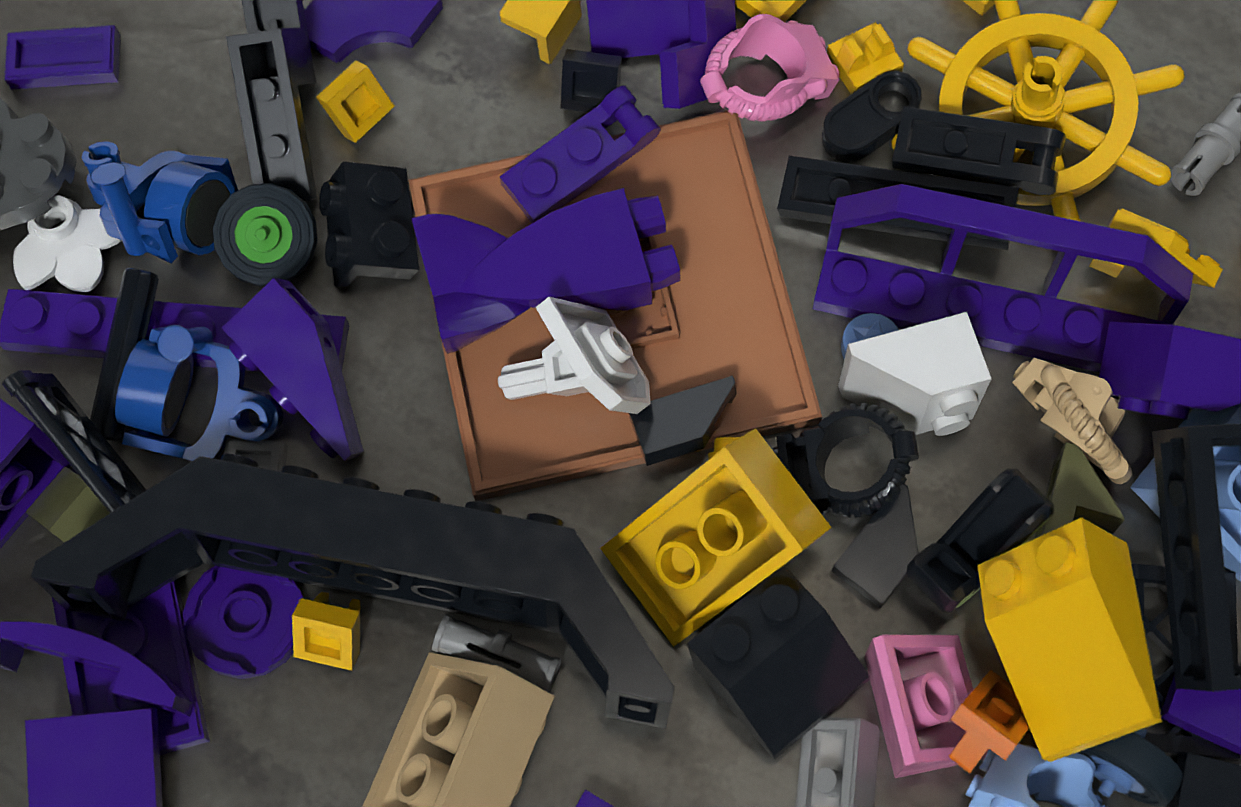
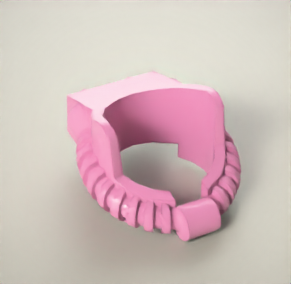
M759 14L750 18L743 28H738L734 32L727 34L713 47L707 59L705 75L700 79V83L710 103L720 102L719 105L723 109L728 108V112L731 114L737 113L739 118L743 119L745 117L750 121L765 122L766 120L773 121L792 114L803 106L808 99L814 98L818 100L829 97L839 81V71L836 65L831 63L826 52L825 41L822 36L818 35L814 25L799 24L793 20L785 23L772 15ZM766 54L781 66L788 78L779 82L763 97L745 92L737 85L727 89L722 75L727 69L731 58L746 56L762 60Z

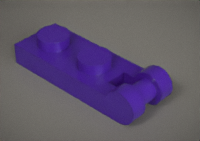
M622 85L614 89L602 100L600 105L499 176L501 185L531 223L565 206L650 144L661 131L660 127L650 115L643 116L635 107L637 99L626 86ZM618 120L626 132L614 141L605 129Z

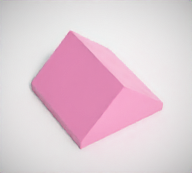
M880 635L873 638L864 658L894 777L900 778L958 765L948 756L967 731L953 722L951 718L973 691L959 635ZM989 748L980 760H984L985 756L989 751Z

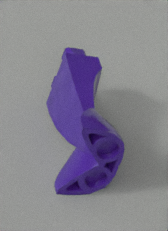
M624 188L594 195L555 210L509 238L488 227L452 215L427 214L411 218L433 295L441 340L447 354L453 353L495 332L528 309L535 308L548 297L596 308L625 311L651 305L652 291L663 289L680 281V267L672 245L642 252L639 239L666 232V222L659 197L651 196L627 201Z

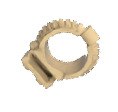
M1033 358L1031 362L1025 361L1015 371L1013 375L1015 380L1012 383L1037 411L1039 408L1042 410L1044 416L1040 421L1057 432L1054 437L1063 444L1068 442L1079 447L1087 460L1103 470L1112 482L1123 484L1130 480L1132 468L1112 439L1126 412L1123 409L1117 408L1118 399L1111 397L1113 392L1109 383L1103 378L1076 372L1037 358Z

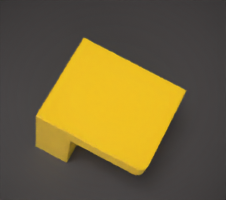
M507 0L500 10L502 23L537 39L540 60L548 64L553 62L582 16L580 0Z

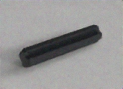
M126 268L123 272L90 416L92 423L103 437L109 441L120 440L124 434L125 425L117 423L115 417V401L118 386L130 353L139 341L146 338L159 281L158 275L138 268Z

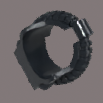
M857 403L850 404V408H846V406L840 407V411H833L829 416L822 419L818 424L819 427L806 428L797 438L792 433L776 436L777 447L773 448L774 453L823 516L832 511V514L836 516L843 514V517L851 518V515H854L857 518L865 514L867 516L877 512V510L883 509L882 505L887 502L889 504L893 501L891 497L894 494H899L901 491L899 489L900 485H905L907 481L905 475L909 474L911 469L908 465L909 462L919 458L915 432L904 431V424L898 421V417L895 414H889L888 409H880L879 405L875 404L869 406L868 403H861L858 406ZM869 426L877 428L886 434L892 442L894 459L890 460L887 471L878 482L867 489L857 492L840 491L827 484L824 476L825 464L836 445L844 439L869 433Z

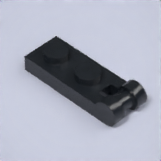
M903 106L892 165L894 169L1019 187L1032 194L1051 195L1056 192L1059 177L1058 172L1054 170L1056 157L1063 154L1066 135L1059 130L1047 127ZM1016 148L1029 150L1033 153L1030 165L1013 162Z

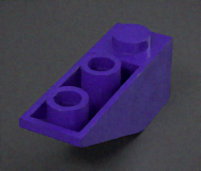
M273 278L222 327L233 340L229 345V349L245 367L251 371L259 368L274 384L269 389V392L286 411L293 415L299 411L314 427L310 432V436L322 451L332 458L340 455L344 461L356 458L364 450L329 323L289 280Z

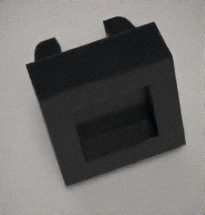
M567 49L562 61L560 109L588 113L600 105L610 92L620 87L622 56Z

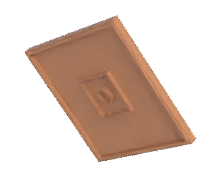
M728 110L658 125L661 131L650 144L563 206L566 207L594 195L624 188L627 201L643 197H659L666 222V232L639 239L642 252L672 245L680 267V281L663 289L652 291L651 305L625 311L604 310L607 311L616 328L628 340L633 350V356L649 380L650 401L733 375L737 395L732 403H728L715 423V431L705 448L694 452L714 448L715 438L742 437L755 428L764 437L817 425L822 420L821 410L740 119L737 117V113L731 114ZM622 133V134H617V135H612L611 137H612V138L614 139V141H615V140L618 139L620 136H622L624 133ZM530 154L408 180L415 216L427 214L452 215L488 227L507 238L511 237L532 223L501 185L499 176ZM536 308L528 309L495 332L453 353L447 354L442 343L475 501L645 463L629 418V413L609 411L590 392L571 396L544 393L515 400L505 398L502 388L498 385V377L501 376L502 368L506 365L542 358V350L555 341Z

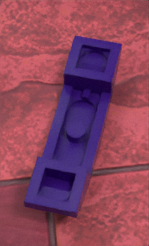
M25 621L0 622L1 669L17 672L25 649L116 671L118 675L112 693L131 702L186 716L191 715L194 704L176 684L150 664L112 643L81 631L46 623Z

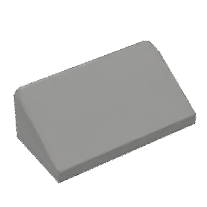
M825 717L802 737L796 807H874L880 738L879 727L862 718Z

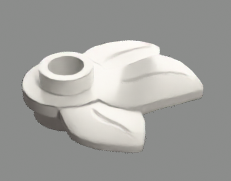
M54 195L47 201L52 208L47 213L28 221L29 235L14 250L13 265L17 281L25 290H31L55 276L61 285L72 291L89 292L98 285L104 274V259L101 250L117 245L122 240L110 237L106 233L100 218V209H81L75 201L61 195ZM63 222L60 226L53 228L57 223Z

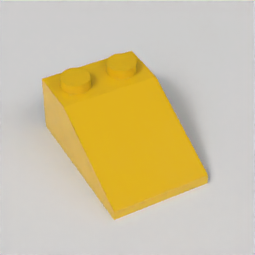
M755 428L721 449L600 549L674 647L807 548L832 527Z
M1081 517L977 565L985 623L1042 759L1052 762L1162 722L1127 542Z

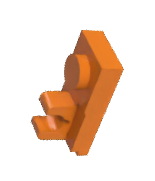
M992 670L986 674L952 716L951 720L967 732L948 757L968 773H971L988 748L1006 760L1029 729L1012 685Z

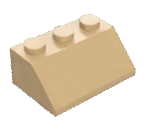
M429 652L362 807H510L513 798L521 787L522 776L536 741L545 728L546 717L555 696L501 666Z

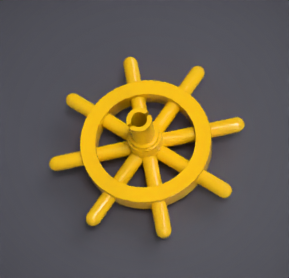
M994 0L999 21L978 32L966 42L957 54L923 37H915L909 42L907 46L908 52L914 59L945 74L940 90L939 112L963 115L962 104L969 87L1004 107L968 116L1056 129L1063 132L1069 141L1092 152L1084 160L1065 169L1062 155L1056 157L1054 170L1059 174L1056 192L1051 195H1036L1019 188L1018 205H1052L1054 216L1080 221L1074 198L1095 188L1117 166L1156 186L1165 185L1170 180L1171 171L1166 164L1129 144L1138 116V96L1180 85L1185 78L1184 70L1176 64H1171L1133 74L1131 67L1118 47L1100 32L1115 9L1118 0H1093L1080 21L1067 16L1049 13L1021 15L1017 0ZM1031 47H1047L1061 50L1056 59L1048 56H1037L1034 58ZM1008 52L1017 81L1016 86L983 69V67L990 61ZM1081 60L1090 66L1102 80L1099 83L1067 91L1064 90ZM1111 103L1112 116L1109 131L1105 133L1069 113ZM897 134L891 142L893 150L895 149ZM1015 149L1013 162L1017 163L1025 149Z

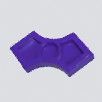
M312 0L304 10L310 48L336 63L343 61L354 50L373 43L389 42L413 48L441 12L443 4L442 0Z

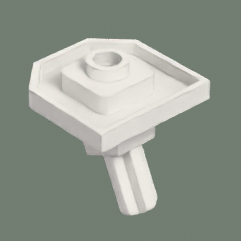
M553 297L546 298L535 308L555 341L542 350V358L506 365L501 370V376L498 377L499 387L502 388L505 398L510 400L544 393L571 396L590 392L609 411L638 414L651 404L649 380L633 356V350L628 340L616 328L607 311Z

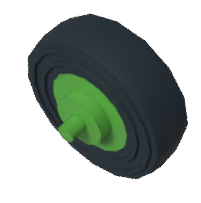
M271 183L248 185L232 193L218 209L213 226L214 249L223 266L239 280L257 286H265L273 278L291 280L299 276L312 261L318 243L316 220L307 203L292 190Z

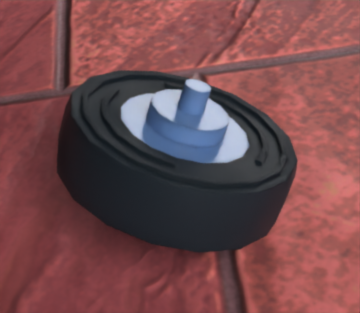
M1145 728L1077 752L1087 756L1095 764L1094 777L1102 782L1098 791L1106 797H1110L1112 792L1116 790L1139 802L1155 807H1166L1178 790L1183 777L1179 766L1161 749L1144 738L1148 732Z

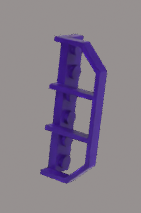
M899 184L837 198L813 310L849 318H856L869 313L879 314L890 319L899 329L967 312L981 347L1100 372L1109 322L1173 325L1189 302L1193 273L1147 235ZM896 218H905L952 228L939 273L839 252L842 231L846 228ZM967 232L1058 251L1045 278L1042 295L952 276ZM1078 255L1134 267L1166 293L1160 303L1157 320L1057 299L1056 297Z

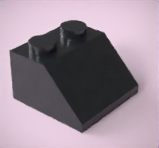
M784 565L687 643L694 668L774 760L870 680L869 674L825 608Z

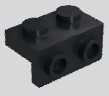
M343 161L328 182L323 183L319 195V209L321 214L327 217L328 226L325 261L328 267H332L334 286L347 288L357 275L412 279L419 271L415 231L411 219L413 215L407 169Z

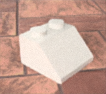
M967 312L848 344L838 387L843 398L857 403L859 406L861 403H868L869 406L875 404L879 405L880 409H888L889 414H895L898 417V421L904 424L906 430L914 431L916 435L934 430L935 435L944 436L958 432L970 424L969 420L973 419L992 378Z

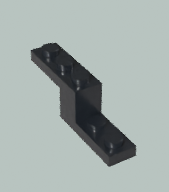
M241 0L247 33L226 36L252 183H271L292 190L304 201L317 198L298 90V85L317 83L303 1Z

